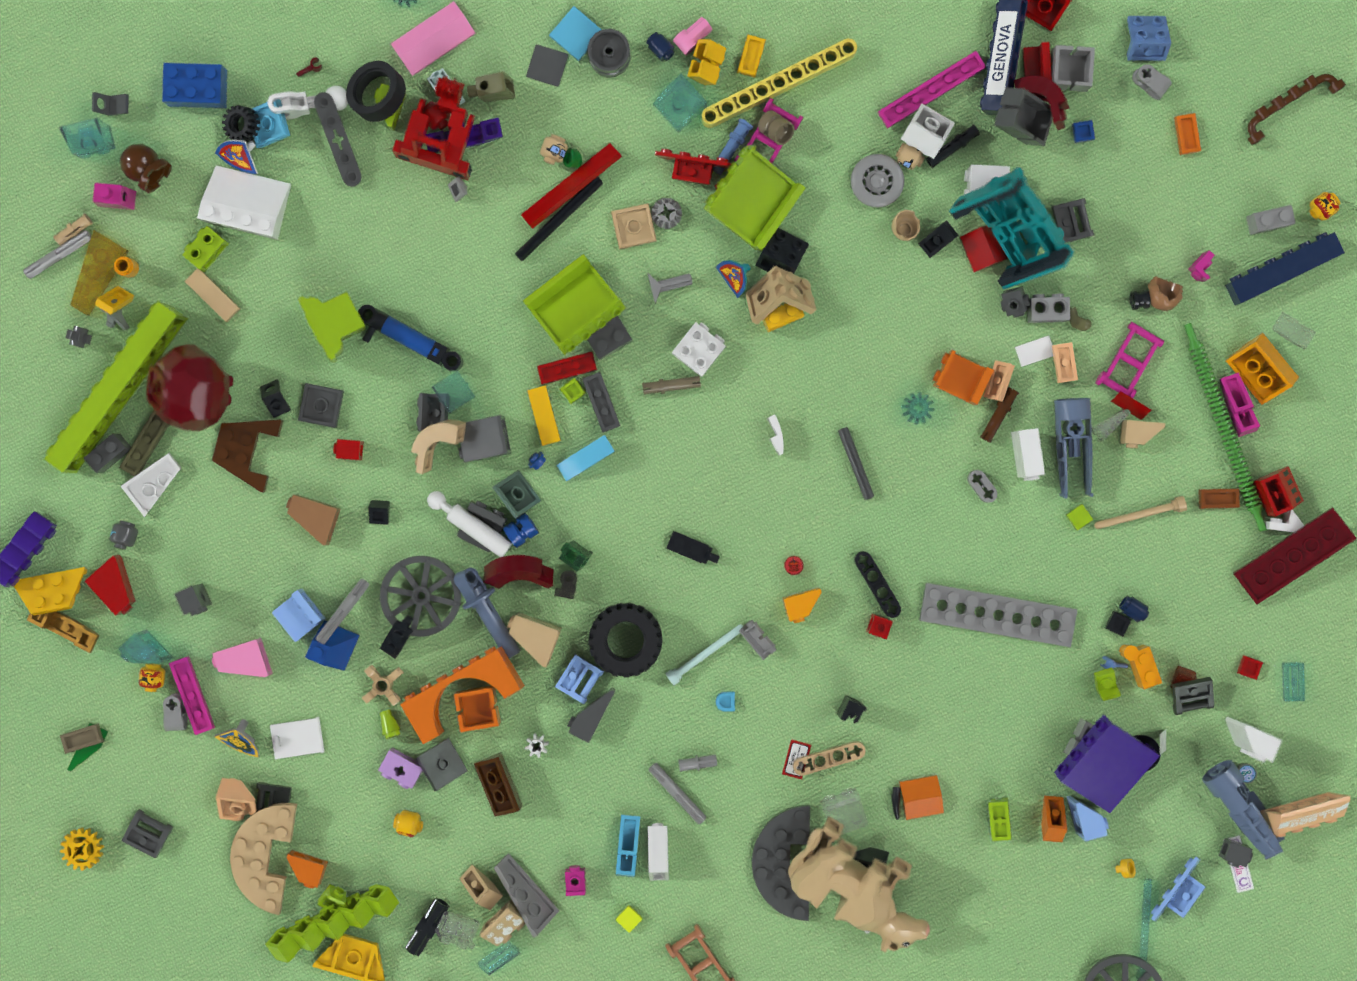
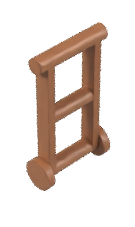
M698 924L694 926L695 930L672 946L669 943L665 945L672 958L677 956L693 981H699L695 975L713 963L725 981H736L734 977H728L703 940L705 934ZM697 938L709 957L693 968H690L678 950Z

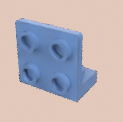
M1128 16L1127 23L1131 42L1126 54L1127 60L1166 61L1171 46L1166 17Z

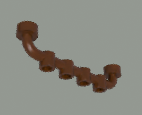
M1322 74L1316 78L1314 75L1309 76L1303 81L1305 85L1299 88L1295 85L1287 91L1288 96L1282 98L1279 95L1271 101L1272 106L1266 108L1264 105L1255 111L1256 116L1248 124V133L1250 135L1248 141L1251 145H1254L1265 137L1261 130L1256 131V125L1259 122L1267 119L1270 115L1281 110L1322 82L1331 84L1328 89L1332 94L1345 87V82L1342 79L1337 80L1330 74Z

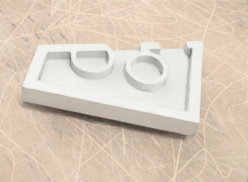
M169 452L121 485V488L145 517L181 467Z

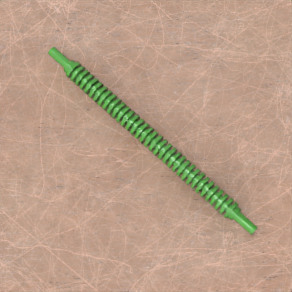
M1188 323L1184 325L1190 341V348L1188 350H1193L1190 353L1191 356L1195 355V357H1192V361L1197 360L1193 364H1198L1195 369H1200L1197 374H1202L1199 376V379H1204L1200 383H1205L1202 388H1207L1204 390V393H1209L1205 396L1206 398H1211L1207 402H1212V404H1209V407H1214L1211 409V412H1216L1212 414L1213 417L1217 416L1214 421H1219L1216 423V426L1221 425L1217 429L1218 431L1222 430L1219 433L1220 436L1224 435L1221 437V440H1226L1223 442V445L1228 444L1224 448L1225 450L1229 449L1226 452L1227 455L1231 454L1228 456V459H1233L1230 461V464H1234L1231 466L1232 469L1236 468L1233 472L1238 473L1235 475V478H1239L1237 479V483H1240L1238 484L1239 488L1243 487L1240 491L1245 492L1242 493V497H1246L1244 502L1249 501L1245 505L1250 506L1247 510L1254 515L1259 531H1265L1267 529L1261 514V507L1263 505L1262 503L1258 504L1261 502V499H1256L1259 497V494H1255L1258 492L1257 489H1254L1256 488L1255 484L1251 485L1254 483V480H1249L1252 478V475H1248L1251 473L1250 470L1246 471L1249 467L1244 466L1247 464V461H1243L1245 456L1240 457L1244 453L1243 451L1239 452L1242 450L1241 447H1237L1240 445V442L1235 443L1238 441V437L1233 438L1237 434L1232 433L1235 431L1234 428L1230 429L1233 426V423L1228 424L1231 422V419H1226L1230 415H1225L1228 412L1227 409L1223 410V408H1226V404L1221 405L1225 402L1224 400H1219L1223 396H1218L1221 391H1216L1219 389V386H1214L1218 383L1217 381H1212L1216 377H1211L1214 372H1209L1212 370V367H1207L1211 364L1210 362H1205L1209 358H1204V356H1207V353L1202 352L1206 350L1205 348H1200L1204 345L1203 343L1201 344L1200 340H1197L1192 324Z

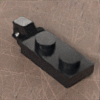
M673 531L666 547L668 550L699 563L706 564L709 560L717 564L720 556L711 553L713 548L709 547V545Z
M407 614L402 622L397 620L380 649L396 659L413 632L409 626L414 618Z

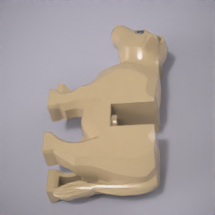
M829 816L822 829H815L811 833L807 847L792 860L788 868L793 891L799 898L809 901L815 908L819 907L831 889L841 895L834 919L846 921L862 931L868 930L880 935L882 938L881 951L886 952L888 949L896 951L899 948H907L917 940L926 939L930 933L929 923L923 919H915L904 912L896 913V907L892 899L895 884L900 879H908L912 867L911 864L896 857L893 863H888V865L874 859L872 866H869V869L860 862L853 860L857 847L843 839H840L837 845L832 846V842L840 838L844 826Z

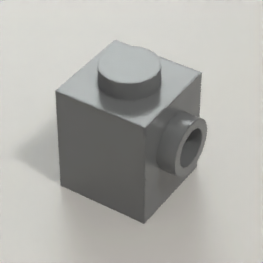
M1225 838L1219 856L1227 860V864L1239 868L1240 865L1247 867L1248 863L1252 860L1253 849L1247 845Z

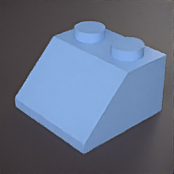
M1066 796L1075 832L1084 841L1108 836L1106 829H1109L1105 817L1103 818L1094 809L1072 796Z

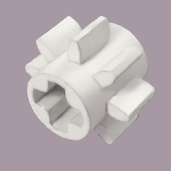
M534 733L533 739L527 738V742L530 744L525 749L531 751L530 756L537 754V757L540 758L541 752L547 753V749L544 746H547L549 742H544V735L537 737V734ZM540 742L541 748L534 749V743Z

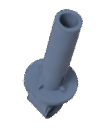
M468 568L456 573L454 583L466 600V603L462 606L463 609L475 608L497 646L503 647L508 658L515 656L521 650L514 638L509 634V630L489 599V596L495 592L494 587L487 589L474 568Z

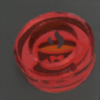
M790 556L784 562L786 572L791 575H798L803 570V561L797 556Z

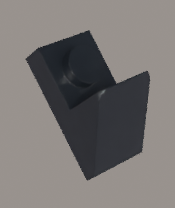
M946 220L918 244L928 257L931 258L959 235Z

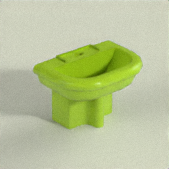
M347 292L324 303L315 297L305 298L301 296L298 299L320 346L322 345L328 359L332 363H335L337 357L343 352L344 346L342 341L366 329Z

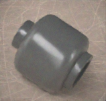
M120 521L113 525L109 539L115 543V548L126 550V547L134 546L138 530L135 528V524Z

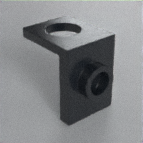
M278 379L260 387L261 398L273 418L291 411L290 406L280 392ZM275 386L273 390L266 392L269 387Z

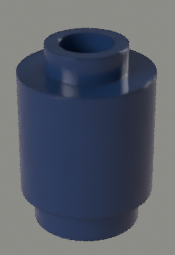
M655 32L648 38L646 42L649 45L648 48L660 61H668L674 55L673 50L675 47L662 34Z
M1125 596L1119 605L1122 613L1136 622L1144 621L1149 615L1148 606L1133 596Z

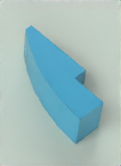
M604 435L559 463L557 467L567 482L611 455L615 450Z
M621 815L616 876L635 877L640 825L639 816Z

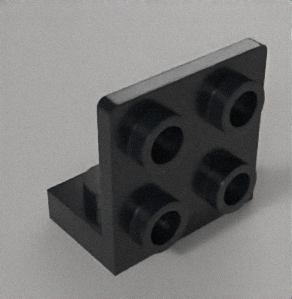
M778 228L764 247L755 266L766 272L777 266L794 274L809 244Z

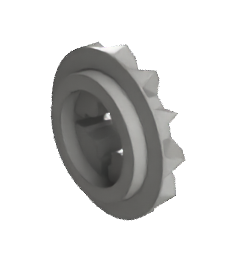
M662 198L655 202L651 216L657 226L669 229L675 227L680 222L682 210L677 201L671 198ZM664 206H666L668 211H673L669 215L670 221H668L665 215H660L664 212Z

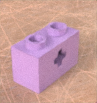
M392 747L378 771L382 772L381 775L389 780L393 778L398 781L401 787L412 789L423 770L417 760ZM400 766L404 767L402 773H399Z

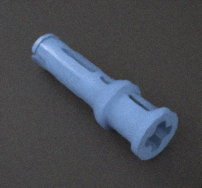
M741 118L738 119L739 123L734 131L730 132V139L718 156L728 159V162L739 145L744 144V139L748 132L754 128L750 123ZM713 167V171L719 175H722L725 169Z

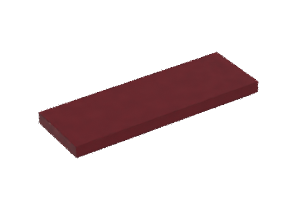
M1331 507L1233 574L1256 605H1258L1357 538L1336 510Z

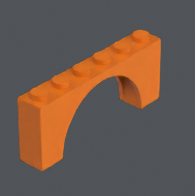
M495 646L485 651V656L480 658L477 655L468 661L470 664L466 667L460 665L452 670L453 674L450 676L444 674L436 679V684L431 685L428 683L420 688L422 692L418 694L412 692L404 697L405 701L400 705L422 744L429 742L444 732L439 718V703L444 690L451 682L463 678L480 679L495 687L504 699L525 686L502 646L497 649Z

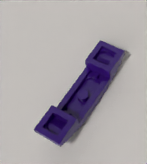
M499 117L473 125L466 148L502 138L503 134ZM442 130L426 134V136L439 141H447L450 131L444 132ZM427 145L428 151L440 153V149Z

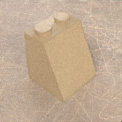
M520 612L515 616L513 615L507 628H510L509 634L541 666L547 667L562 628Z

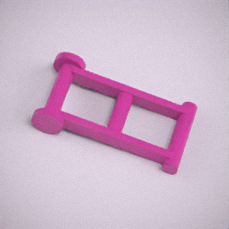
M770 98L763 112L766 113L771 110L777 112L782 118L790 121L794 125V130H797L804 117L801 115L799 118L793 116L773 104L774 99ZM757 127L748 145H753L755 139H758L775 149L769 162L773 163L783 145L773 142L762 134ZM738 154L734 159V162H736L740 157Z
M1130 322L1127 327L1130 329L1128 335L1107 371L1103 370L1099 374L1095 384L1099 386L1103 383L1118 393L1122 391L1131 398H1134L1137 392L1134 389L1137 381L1156 348H1161L1165 341L1137 324ZM1134 333L1153 343L1143 362L1124 352ZM1119 359L1138 369L1127 389L1109 378Z

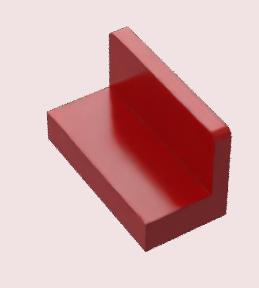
M1042 42L1037 47L1023 48L1024 77L1042 76L1052 80L1050 42Z

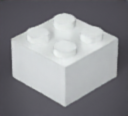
M921 104L901 140L907 145L920 150L924 155L934 159L955 123L926 105Z

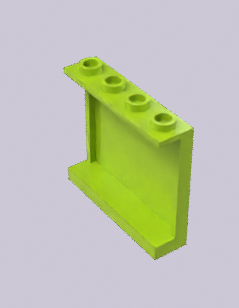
M747 145V147H743L738 155L740 157L738 160L733 162L728 168L726 177L718 182L717 190L714 194H711L706 199V205L703 209L753 249L762 251L801 196L805 187L800 183L792 181L755 150L756 146Z
M584 254L523 300L564 356L568 352L573 351L581 342L589 339L594 332L603 328L607 322L620 315L626 309L620 298L616 296Z

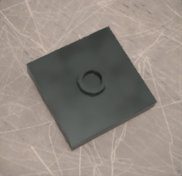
M449 738L416 757L434 791L441 789L468 771Z

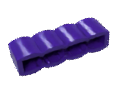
M34 511L27 518L10 543L0 553V584L4 587L9 588L19 581L20 573L31 566L33 556L41 553L44 548V542L47 539H51L56 533L55 528L57 525L39 512Z

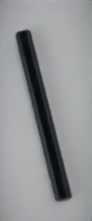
M596 177L581 189L515 253L517 258L521 261L525 260L603 184L602 180Z

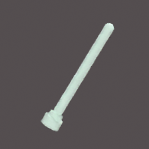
M739 624L677 670L675 668L666 672L665 674L674 686L679 683L683 674L740 634L739 630L744 625Z

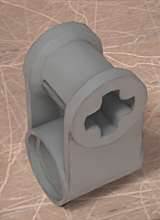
M1151 65L1141 66L1132 75L1133 82L1156 100H1160L1172 84L1168 77L1158 72Z
M173 693L163 701L164 730H186L187 716L180 693ZM172 700H173L175 703L177 702V705H176V706H175V704H173V703L171 704V701H172Z

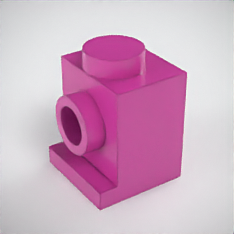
M573 865L565 870L566 896L586 894L585 868ZM576 878L579 883L573 884L571 880Z

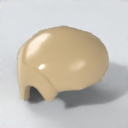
M905 209L897 213L891 225L893 234L903 241H910L920 232V220L915 216L914 211Z

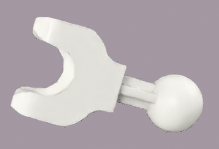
M332 86L326 90L325 93L332 96L337 111L346 108L348 102L346 90L343 87ZM305 92L277 93L269 97L268 106L275 114L284 113L286 120L295 119L310 114L309 109L315 108L314 99L316 96L307 97ZM277 99L281 100L282 107H274L273 102Z

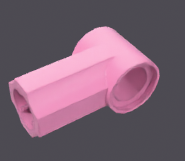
M701 17L687 30H682L673 39V42L687 56L695 49L697 41L705 38L712 31V27L706 19Z

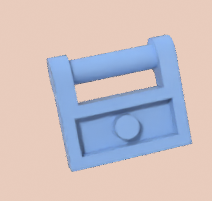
M575 654L555 687L580 703L585 704L594 684L605 671ZM589 669L593 673L579 694L575 690Z

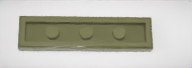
M154 410L119 467L132 476H136L142 471L169 426L168 423L155 414Z

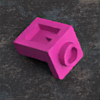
M1210 250L1203 252L1188 268L1191 276L1196 281L1204 282L1210 278L1203 271L1212 264L1211 259L1215 256Z

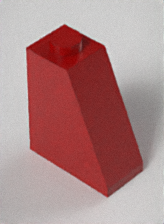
M113 555L85 580L86 584L115 616L125 615L132 610L133 607L131 605L136 600L120 555Z

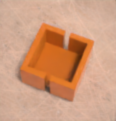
M486 686L462 690L454 694L456 710L461 711L463 709L464 711L457 715L460 732L500 725L498 706H494L497 703L495 687Z

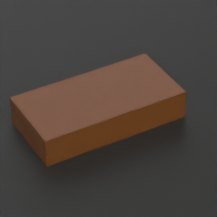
M1199 489V508H1240L1239 489Z

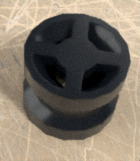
M1148 290L1130 292V306L1132 310H1138L1141 307L1148 309L1150 307V294Z

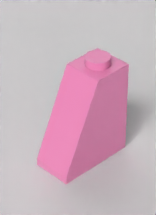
M261 638L212 653V663L218 672L267 677L273 674Z

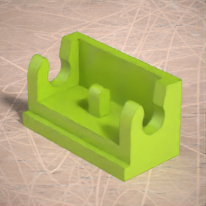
M1008 797L1002 798V800L991 799L988 805L992 841L1011 840L1012 832Z

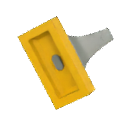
M116 286L96 299L95 305L107 314L106 325L112 328L117 323L123 330L130 328L122 315V308L133 301V294L120 286Z

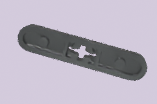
M321 92L316 95L314 106L343 182L347 186H356L360 183L362 176L332 96ZM334 129L339 137H343L341 141L342 150H340L337 143L332 142L335 138Z

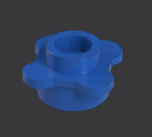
M541 451L534 453L529 458L528 465L535 470L539 469L546 461L544 454Z

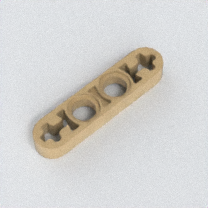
M852 741L795 759L793 769L797 775L804 776L855 761L865 755V747L859 741ZM855 745L858 748H862L858 755L854 752L849 753L850 758H847V753L844 748H847L848 751L854 750ZM837 750L842 751L844 755L840 761L833 759V753ZM823 756L825 758L824 765L817 766L814 762L815 758ZM811 758L813 769H810V765L805 766L804 771L796 769L799 766V762L808 764L807 759Z

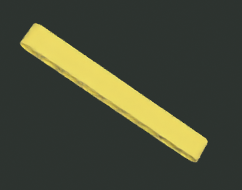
M844 39L705 108L702 112V124L707 128H713L768 101L770 98H774L851 60L857 51V43L853 39ZM849 46L852 48L853 52L846 53L844 52L843 47ZM831 54L835 57V61L829 62L825 56ZM810 63L817 64L818 69L811 70L808 65ZM797 71L801 74V77L795 79L791 76V73ZM781 80L784 86L776 87L774 81ZM763 88L767 91V94L760 96L757 90ZM741 97H747L750 100V102L748 104H742L739 101V99ZM729 105L733 110L730 113H725L722 107ZM707 114H713L715 116V120L711 122L707 121L705 119V116Z

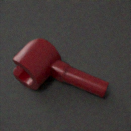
M319 58L311 59L310 65L297 72V76L300 77L312 70L314 72L321 71L322 65L318 67L313 66L314 63L319 61Z

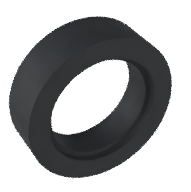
M384 61L368 62L356 70L350 78L346 90L347 102L358 115L367 121L378 122L385 120L393 115L401 106L406 92L405 81L390 64ZM378 77H388L390 87L386 96L376 105L364 106L362 96L367 85Z

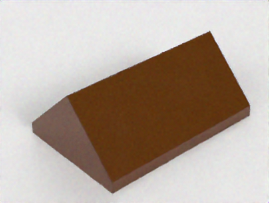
M500 752L475 762V769L494 816L520 811L522 803L502 753Z

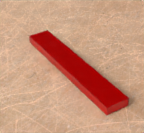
M609 143L528 208L521 216L533 229L622 157L621 154Z

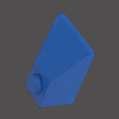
M324 620L313 638L305 658L324 666L345 671L360 635L338 626L327 642L321 644L316 640V636L328 622Z

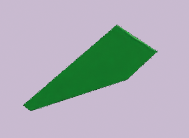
M100 728L103 740H105L109 731ZM103 742L76 750L67 770L72 771L99 750Z

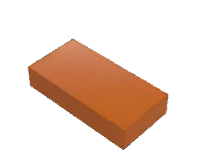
M1192 113L1174 117L1180 155L1200 152L1201 146L1196 114Z

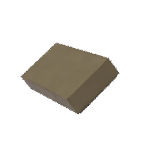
M99 724L60 735L65 754L104 742Z

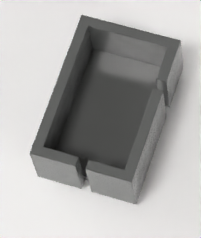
M1005 88L1000 103L1002 109L999 108L994 126L1017 138V140L1025 145L1045 146L1053 120L1050 105L1025 89Z

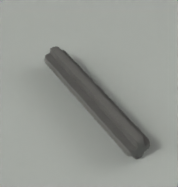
M848 427L838 430L863 498L865 500L874 497L850 431Z

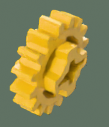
M81 827L78 831L76 829L72 830L70 834L64 837L67 841L61 842L64 848L60 850V853H65L62 860H68L67 866L73 864V870L80 866L81 871H83L87 867L89 869L92 868L94 864L100 861L98 857L103 856L104 853L100 850L104 848V845L99 844L102 838H96L98 832L91 834V828L84 832V828Z

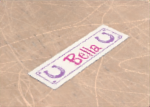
M1240 835L1228 838L1242 844ZM1230 865L1237 893L1254 889L1248 865L1247 867L1240 865L1239 868Z

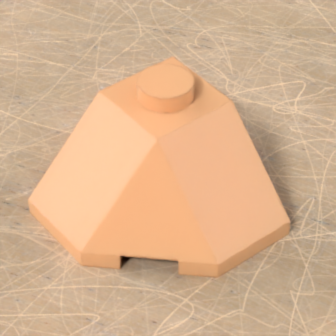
M235 778L221 779L216 794L220 819L240 821L244 819L245 815L256 813L255 798L241 780Z

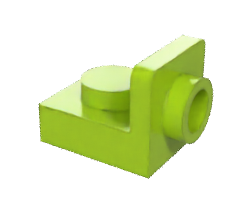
M1112 667L1094 672L1096 691L1102 701L1121 696V692L1116 684L1115 671Z

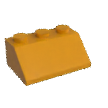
M1264 333L1247 342L1226 360L1233 371L1239 373L1243 383L1261 405L1291 388L1299 378Z

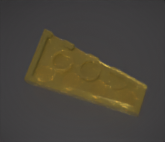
M93 230L70 305L89 316L96 306V299L102 296L116 273L114 269L116 259L126 256L129 251Z

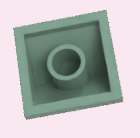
M519 470L492 487L515 519L541 501Z

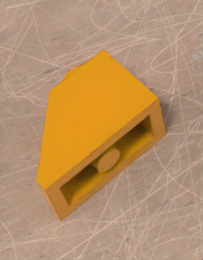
M815 588L782 598L788 620L794 623L805 621L804 617L809 616L822 593L821 589Z

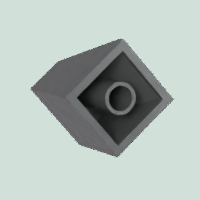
M496 415L466 422L464 441L460 442L461 448H458L460 459H464V462L511 454L504 416Z

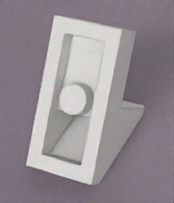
M1293 510L1283 513V519L1271 518L1270 521H1264L1266 529L1295 532L1304 526Z

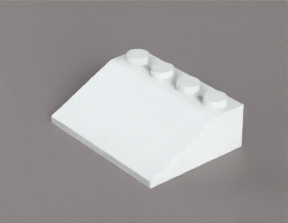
M216 166L202 197L197 218L206 223L278 240L291 184Z

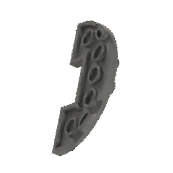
M800 805L786 809L769 820L757 837L752 853L753 876L762 897L779 913L803 921H809V901L799 898L793 891L788 868L790 866V844L808 843L810 837V805Z

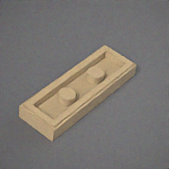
M198 268L185 280L225 322H228L240 310Z

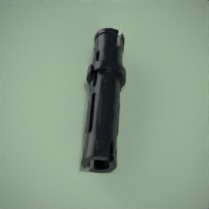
M971 125L961 134H956L954 139L940 148L934 159L930 156L927 157L926 161L929 166L934 168L961 147H966L968 142L980 135L977 127Z

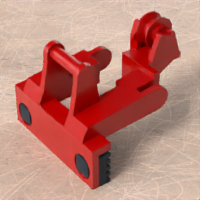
M445 76V78L438 77L435 86L436 96L440 97L437 104L439 110L451 114L447 125L450 130L448 140L439 141L426 136L430 117L423 114L426 100L421 98L417 111H412L404 140H395L392 151L396 158L455 177L460 176L461 179L469 181L472 168L470 163L463 161L462 158L473 127L475 115L470 114L467 120V110L459 107L465 86L463 83L456 82L455 78L450 80L448 76ZM423 144L440 149L441 155L422 149Z

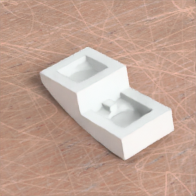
M774 414L767 418L776 436L770 438V441L777 454L781 455L784 449L783 436L779 422Z

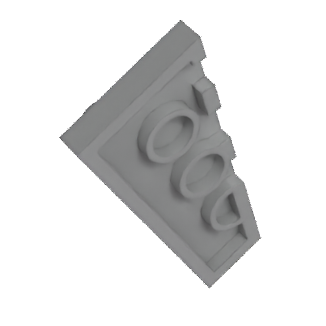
M507 854L494 869L534 938L559 910L511 855Z

